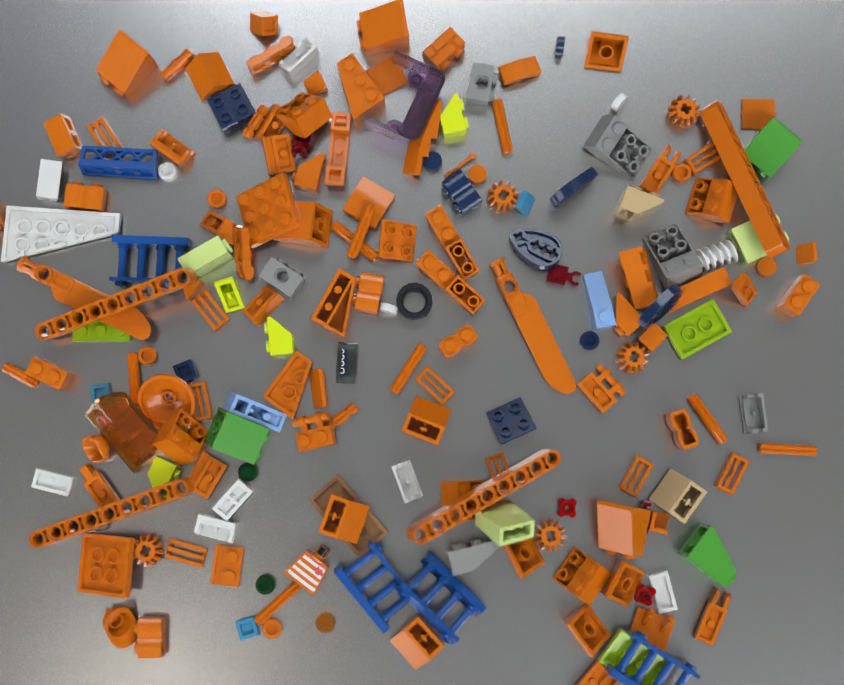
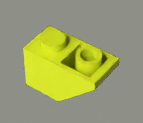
M458 93L453 95L440 115V126L444 139L466 135V128H469L467 117H463L462 110H465L463 99H459Z
M267 317V322H264L265 334H268L269 341H266L267 353L270 352L272 357L294 355V336L272 317Z
M155 456L148 472L152 488L177 480L181 473V470H179L180 466L162 456ZM163 489L162 495L167 498L168 492Z

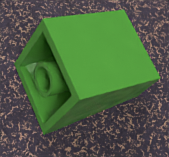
M772 116L744 150L750 163L758 167L756 171L763 177L767 175L771 178L803 142Z
M219 407L204 443L214 450L254 465L255 461H258L261 456L263 443H266L269 438V428Z
M701 523L678 554L716 584L723 587L729 586L734 582L736 578L734 575L737 573V570L715 529L710 525Z

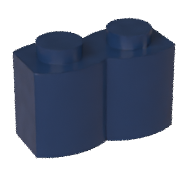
M461 169L442 181L443 187L441 191L446 198L450 197L452 199V207L457 213L460 212L462 215H465L482 203L481 197Z

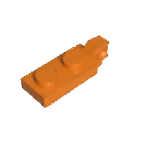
M90 463L79 469L85 477L83 479L84 487L99 508L121 500L98 469L95 470Z

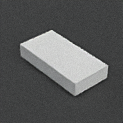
M36 468L31 487L69 497L75 477Z
M668 571L648 575L650 586L656 589V594L653 597L657 613L662 614L678 610Z

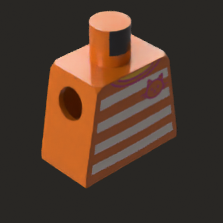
M322 545L318 547L315 553L307 549L285 570L284 574L314 595L330 566L324 561L330 551Z

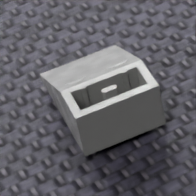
M603 115L583 145L596 158L634 180L653 150L650 145L616 115Z
M677 222L642 236L657 275L665 289L674 284L681 286L702 277L703 264Z
M480 537L470 539L469 543L464 545L461 542L450 544L447 552L453 576L474 571L500 546L489 537L481 540Z

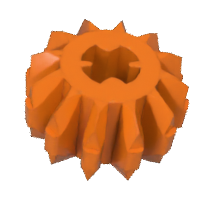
M682 95L678 96L677 100L673 99L671 101L672 105L668 107V111H670L668 118H674L672 124L678 122V127L680 128L683 124L686 128L689 127L690 123L694 124L697 121L696 118L700 116V112L697 111L700 105H694L696 99L690 101L689 95L685 99Z
M500 180L499 186L493 183V189H488L490 195L487 196V200L492 201L489 206L494 207L496 205V212L500 208H502L503 213H506L507 208L513 210L512 204L516 205L518 202L515 198L519 197V193L514 192L516 186L509 187V181L504 185L503 180ZM501 193H504V196H506L505 200H501Z
M629 341L627 342V347L621 345L622 351H617L616 353L618 356H621L616 362L623 363L620 369L627 367L626 373H630L633 370L634 374L639 371L638 368L640 370L645 369L642 363H649V360L644 359V357L649 356V353L642 352L646 348L645 346L638 348L639 342H635L632 345V342ZM632 353L633 355H636V359L634 360V362H632L633 360H629V356Z
M549 519L548 525L545 520H542L541 523L544 527L535 526L540 530V532H534V536L540 537L534 541L535 544L541 543L539 547L541 550L547 545L546 550L549 553L551 552V546H553L555 551H558L557 544L564 546L560 539L567 538L566 535L560 533L566 529L564 527L559 528L561 524L559 521L553 526V519ZM551 530H552V531H553L552 535L554 536V538H553V539H550V538H549V540H546V539H547V536L545 535L546 532H550V533H551Z
M149 533L146 537L140 535L139 540H135L134 545L136 547H134V552L136 554L133 555V559L138 558L136 561L137 565L143 562V567H148L149 563L151 566H154L156 561L162 560L159 554L165 553V550L159 549V547L163 546L164 543H157L158 536L152 539V534ZM150 547L151 551L145 553L144 550Z

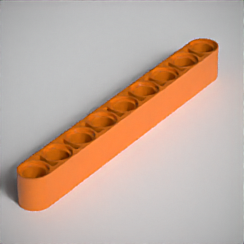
M716 100L700 111L701 117L767 256L772 259L789 250V242L724 106L720 101Z
M190 268L176 269L39 323L35 328V334L41 340L60 337L188 287L195 283L196 273ZM184 272L187 274L188 277L186 282H184L182 279V274ZM166 279L170 282L168 289L165 287ZM149 286L152 288L151 295H149L147 291ZM131 293L135 296L134 302L130 299ZM114 300L117 301V308L113 306ZM97 307L100 308V315L96 312ZM80 314L83 315V321H82V322H81V320H80V318H79ZM63 321L66 322V328L63 327ZM47 327L49 328V334L46 332Z
M542 449L413 523L407 529V538L417 544L427 543L557 467L561 462L560 453L551 449ZM550 454L551 460L548 462L547 456ZM533 463L535 464L534 471L531 469ZM519 472V479L516 481L515 475ZM502 481L504 485L503 488L500 490L499 484ZM487 491V497L484 500L482 496ZM470 500L471 506L469 509H467L466 503ZM454 510V517L450 519L449 513ZM437 519L438 525L433 529L432 523ZM418 529H420L421 535L419 538L416 539L415 533Z
M181 478L33 531L29 536V543L34 548L53 544L187 496L194 491L195 484L190 478ZM181 483H184L186 486L185 492L180 489ZM163 489L168 492L167 498L162 495ZM145 496H148L150 499L149 505L145 502ZM128 502L132 505L131 511L127 508ZM110 508L114 511V517L109 513ZM92 515L96 517V523L92 521ZM75 521L79 525L78 530L75 528ZM57 528L61 530V536L58 535ZM40 534L43 536V542L40 540Z

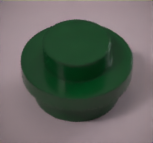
M246 462L238 469L240 479L245 482L253 481L257 477L258 470L253 464Z
M262 575L256 580V589L261 594H270L275 588V580L270 575Z

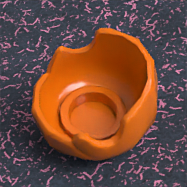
M92 434L82 439L83 450L92 463H101L109 458L110 445L103 436Z

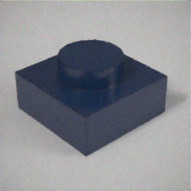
M192 359L173 366L176 376L185 382L199 377Z

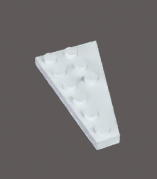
M6 206L1 262L5 263L21 259L23 256L29 257L120 234L122 215L120 213Z

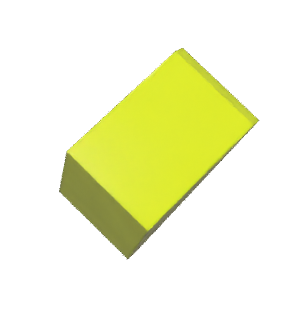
M233 276L214 282L226 313L245 308L238 282Z

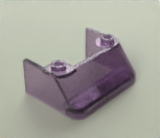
M395 51L393 63L410 70L407 82L410 87L418 91L403 123L398 120H390L384 124L366 116L364 127L390 139L413 142L420 138L444 86L445 75L434 67L399 51Z

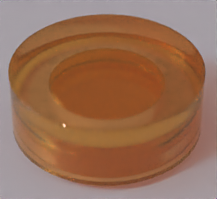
M328 612L321 613L316 619V628L322 633L332 631L336 623L334 616Z

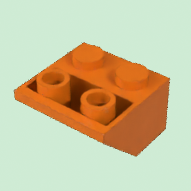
M303 92L297 94L290 103L284 104L275 113L294 135L305 139L333 117L323 97Z
M696 177L685 213L711 222L730 223L738 196L732 181L729 179Z
M416 396L402 432L438 445L452 409Z
M180 408L159 429L152 445L181 467L196 461L208 430Z
M484 480L440 482L441 507L483 484ZM470 500L466 503L467 509H469L471 506ZM454 510L449 513L450 519L454 517ZM475 515L469 517L464 521L475 520Z
M333 493L331 494L318 532L335 539L357 544L370 506Z
M574 546L552 579L590 606L612 573Z
M419 613L389 640L415 670L430 661L445 647L444 641Z

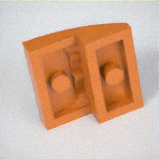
M363 176L342 211L360 221L366 205L371 204L375 206L376 211L369 227L376 229L386 210L395 199V194Z

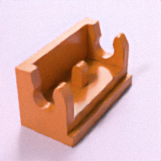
M60 113L43 122L57 157L65 156L69 158L81 152L82 145L70 117Z
M162 129L149 142L153 148L182 169L186 167L196 154Z

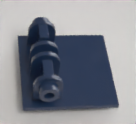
M241 83L207 99L222 130L228 129V127L238 124V122L256 113Z
M521 397L486 412L501 445L537 429Z

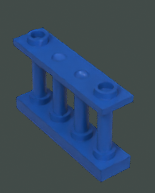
M112 235L111 242L119 248L118 277L109 276V280L115 283V286L125 287L127 283L141 284L153 279L144 278L146 250H148V247H155L157 250L156 277L164 275L165 250L167 248H174L176 250L175 270L180 269L182 266L178 258L184 255L186 248H192V240L186 237ZM129 246H136V249H138L137 277H125L127 249H129ZM166 279L165 285H170L168 279Z
M370 539L368 545L371 549L348 568H343L339 564L334 568V574L384 634L390 629L388 624L389 618L409 602L400 599L388 610L381 613L376 608L378 606L377 603L395 590L399 584L404 582L407 585V583L382 554L384 550L378 542L373 543ZM377 555L383 564L364 580L355 583L351 578L353 573ZM389 570L395 579L376 595L368 598L363 593L365 588ZM414 589L413 592L420 597L418 591Z
M429 552L420 560L423 568L408 585L402 582L395 589L398 591V596L402 600L408 601L440 634L441 639L445 643L452 645L460 640L455 633L469 616L474 615L476 617L483 613L487 607L456 576H453V573L432 552ZM428 573H432L437 578V582L420 599L413 590ZM442 587H446L451 592V596L434 613L427 604ZM456 601H460L465 606V610L448 628L441 621V618Z
M632 630L628 631L634 640L619 664L613 666L608 663L605 668L608 675L624 685H643L642 678L657 654L666 658L667 661L652 685H662L674 664L684 670L675 685H685L690 675L697 679L701 677L696 672L697 668L689 662L684 664L646 640L647 636L639 630L636 633ZM642 643L651 650L636 674L629 676L625 673V668Z

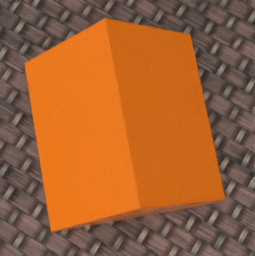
M591 31L587 40L584 67L621 72L629 36Z
M219 52L198 53L185 68L201 101L210 98L215 92H222L235 85Z
M533 538L503 545L520 579H523L545 563Z
M617 558L611 570L612 575L603 586L601 593L607 598L628 607L645 572Z
M584 604L563 620L590 658L594 656L610 636L608 630L588 604Z

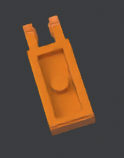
M286 35L280 38L279 43L276 45H271L259 55L252 56L246 62L251 74L255 75L293 52L295 49L293 38Z
M669 144L662 155L657 158L639 186L646 193L654 192L658 194L682 154L678 151L673 156L672 161L666 159V155L669 154L672 148Z
M236 225L232 227L237 276L245 280H252L254 268L251 266L250 232L248 227Z
M714 588L693 638L710 646H713L732 597L730 593H725L721 601V607L716 605L720 595V589Z

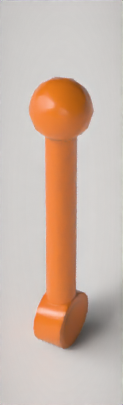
M471 152L468 158L447 172L444 177L447 179L468 161L475 159L476 153Z

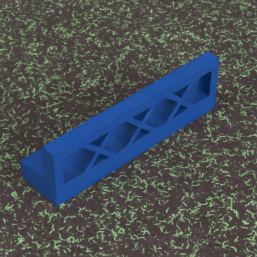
M82 145L78 166L83 175L158 179L159 174L156 165L159 153L158 150ZM87 152L96 153V156L92 159H85ZM108 153H112L115 155V157L111 160H105L103 158ZM127 154L134 156L130 161L122 159ZM145 156H152V162H143L141 159Z

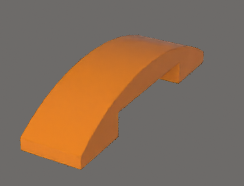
M332 111L331 136L324 184L344 186L350 141L351 113Z

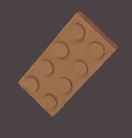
M338 474L308 500L322 517H324L331 494L333 493L364 504ZM369 510L357 544L344 542L360 558L371 549L368 545L370 539L373 543L379 542L389 532Z

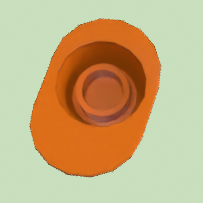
M126 607L106 608L102 625L111 643L115 647L123 649L131 646L138 637L137 633L134 632L136 619L130 609Z

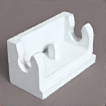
M305 37L303 39L304 42L284 60L279 62V66L291 78L296 76L319 54L317 46L314 43L311 44L308 37Z
M46 159L40 160L36 191L38 200H58L63 162Z
M407 460L392 466L404 503L421 498L423 494L411 461Z
M237 476L212 504V509L227 521L253 491L249 485H246Z
M200 513L197 517L194 533L233 544L239 522L226 521L220 517Z

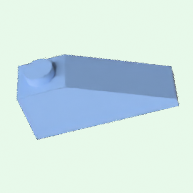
M602 271L583 274L593 330L615 326L613 307Z
M229 391L222 407L230 413L277 432L281 431L287 417L285 413L232 391Z

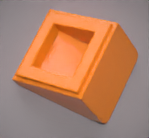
M319 70L303 81L308 93L318 96L328 91Z
M816 242L796 246L797 264H812L818 260Z
M197 279L194 284L183 288L187 300L191 301L205 285L202 280Z

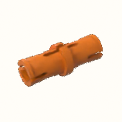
M186 48L176 59L173 58L171 63L159 74L169 82L179 71L182 72L186 64L195 56Z

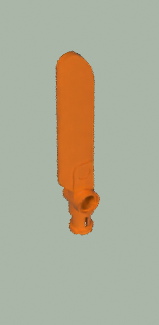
M23 256L17 263L16 270L18 272L29 274L32 279L50 286L54 298L71 308L77 309L110 296L39 262L34 263L26 256ZM49 272V276L44 279V274ZM114 300L113 306L115 308H117L118 306L116 300ZM99 307L96 309L98 315H100ZM135 307L101 320V322L139 340L148 339L152 332L151 325L145 315Z
M504 257L490 263L489 266L493 268L497 276L496 281L499 285V290L503 294L543 378L555 390L564 394L572 393L576 389V382L535 298L520 291L518 281L514 278L512 272L508 271ZM508 281L513 284L512 291H507L504 288L505 282Z

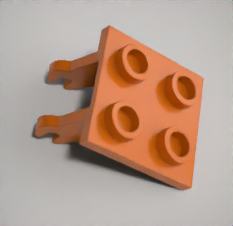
M637 607L630 630L635 633L639 630L647 636L646 640L665 651L675 620H673L674 615L669 613L668 616H662L654 613L655 608L650 607L648 610Z

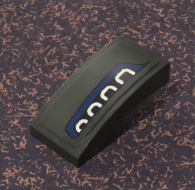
M338 343L336 383L355 384L358 343Z

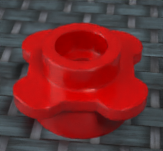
M560 498L558 500V516L575 517L577 501L573 498L570 500Z
M641 583L637 586L638 591L634 599L636 602L651 606L656 589L654 587H646Z

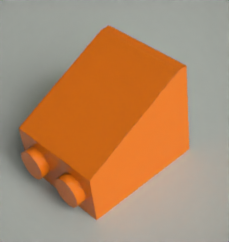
M395 0L359 13L360 20H356L358 32L362 31L363 38H359L361 50L365 49L366 56L410 48L403 0Z
M119 30L96 71L100 75L99 79L104 84L108 85L110 83L114 87L112 90L120 97L124 95L130 99L158 65L148 51L122 30Z
M294 201L301 226L274 238V240L284 243L328 248L333 211L316 202Z
M597 500L598 547L605 549L606 554L617 556V553L623 554L622 558L634 560L635 557H643L651 511Z

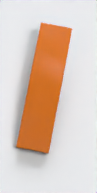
M427 99L410 138L403 173L420 175L422 158L429 157L431 138L437 139L442 108L441 100Z
M725 267L679 287L683 290V294L667 314L731 285L732 281Z

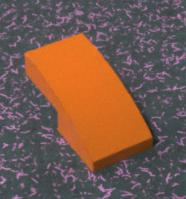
M536 56L512 61L498 67L503 85L517 83L522 79L536 77L541 74Z

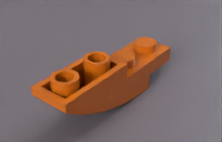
M442 205L425 213L424 215L432 227L436 238L461 278L466 280L479 272L477 264L462 238L458 235Z
M429 249L415 262V265L428 275L427 277L470 313L474 314L486 301Z

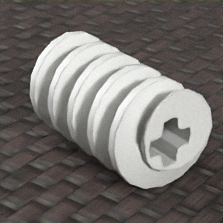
M725 240L723 243L718 242L716 245L712 244L709 248L703 247L701 250H695L706 271H709V265L716 269L717 262L722 267L724 266V260L727 264H731V258L734 262L738 261L736 248L729 240Z

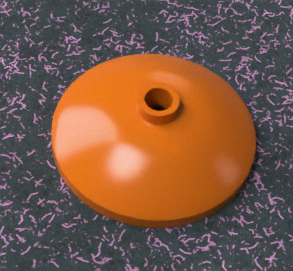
M157 374L148 378L140 387L138 405L142 414L150 422L162 427L180 408L192 417L196 408V398L192 388L183 379L171 374Z

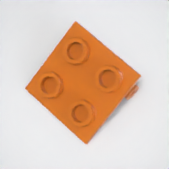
M382 219L378 257L382 260H387L388 258L413 263L417 225Z

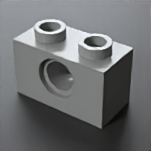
M472 62L465 104L488 107V102L493 101L494 91L491 90V85L496 84L497 73L494 72V65ZM484 82L487 87L479 88L477 84Z
M271 257L259 277L293 299L305 282V279L302 277L303 273L296 268L291 270L286 267L288 263L278 257L276 260ZM282 272L288 273V278L285 281H279V275Z

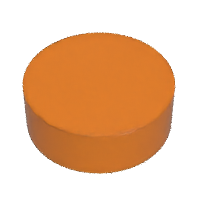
M685 163L677 164L671 172L673 180L678 183L686 182L691 176V168Z
M475 164L470 167L468 178L472 183L481 184L486 180L487 171L484 166Z
M215 189L208 194L207 201L212 208L221 209L227 203V196L223 191Z
M769 257L759 260L756 264V271L762 277H769L777 270L776 262Z
M144 346L138 352V360L144 365H153L158 359V352L153 347Z
M276 618L268 619L262 627L263 634L269 639L277 638L283 629L281 621Z

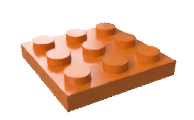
M283 172L236 196L243 224L245 227H248L250 232L249 244L252 248H256L301 226L287 174Z
M83 533L77 592L124 599L130 598L135 538Z

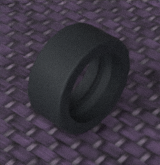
M408 283L403 286L396 298L398 310L407 319L418 320L425 317L432 307V295L429 289L419 283ZM413 290L420 291L426 300L425 307L415 313L409 312L403 305L404 296Z

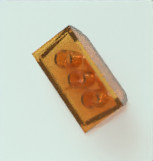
M112 392L101 396L93 402L84 414L133 473H136L156 452L157 448L152 444L158 430L154 427L152 420L143 414L140 406L134 403L127 393Z

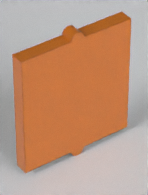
M396 56L366 69L368 76L383 96L409 84L403 72L404 68L400 66Z
M742 98V112L740 113V116H742L741 129L761 130L772 116L776 117L775 99Z

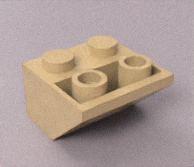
M627 186L619 198L613 215L633 221L654 212L664 202V199L660 198V195L657 193H646L638 186Z
M670 468L648 500L652 501V503L678 522L685 524L707 491Z

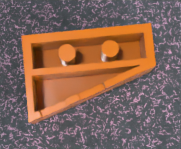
M353 53L337 63L338 72L355 126L385 106V98Z
M642 246L619 252L620 265L625 272L626 277L624 280L626 287L630 289V304L635 307V310L648 308L658 298L647 251Z
M339 268L310 320L345 338L356 277Z

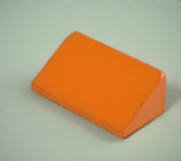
M271 105L268 114L255 132L254 136L261 141L262 137L280 135L284 129V123L275 114L281 108L279 105Z
M267 284L242 312L257 326H261L267 317L284 301V298Z
M319 368L309 372L314 409L326 408L328 406L324 370Z

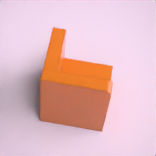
M268 11L250 12V31L260 36L278 34V15Z
M656 323L646 328V331L638 338L648 348L646 350L648 353L653 352L668 336Z
M650 510L648 530L668 535L669 531L666 530L669 514Z

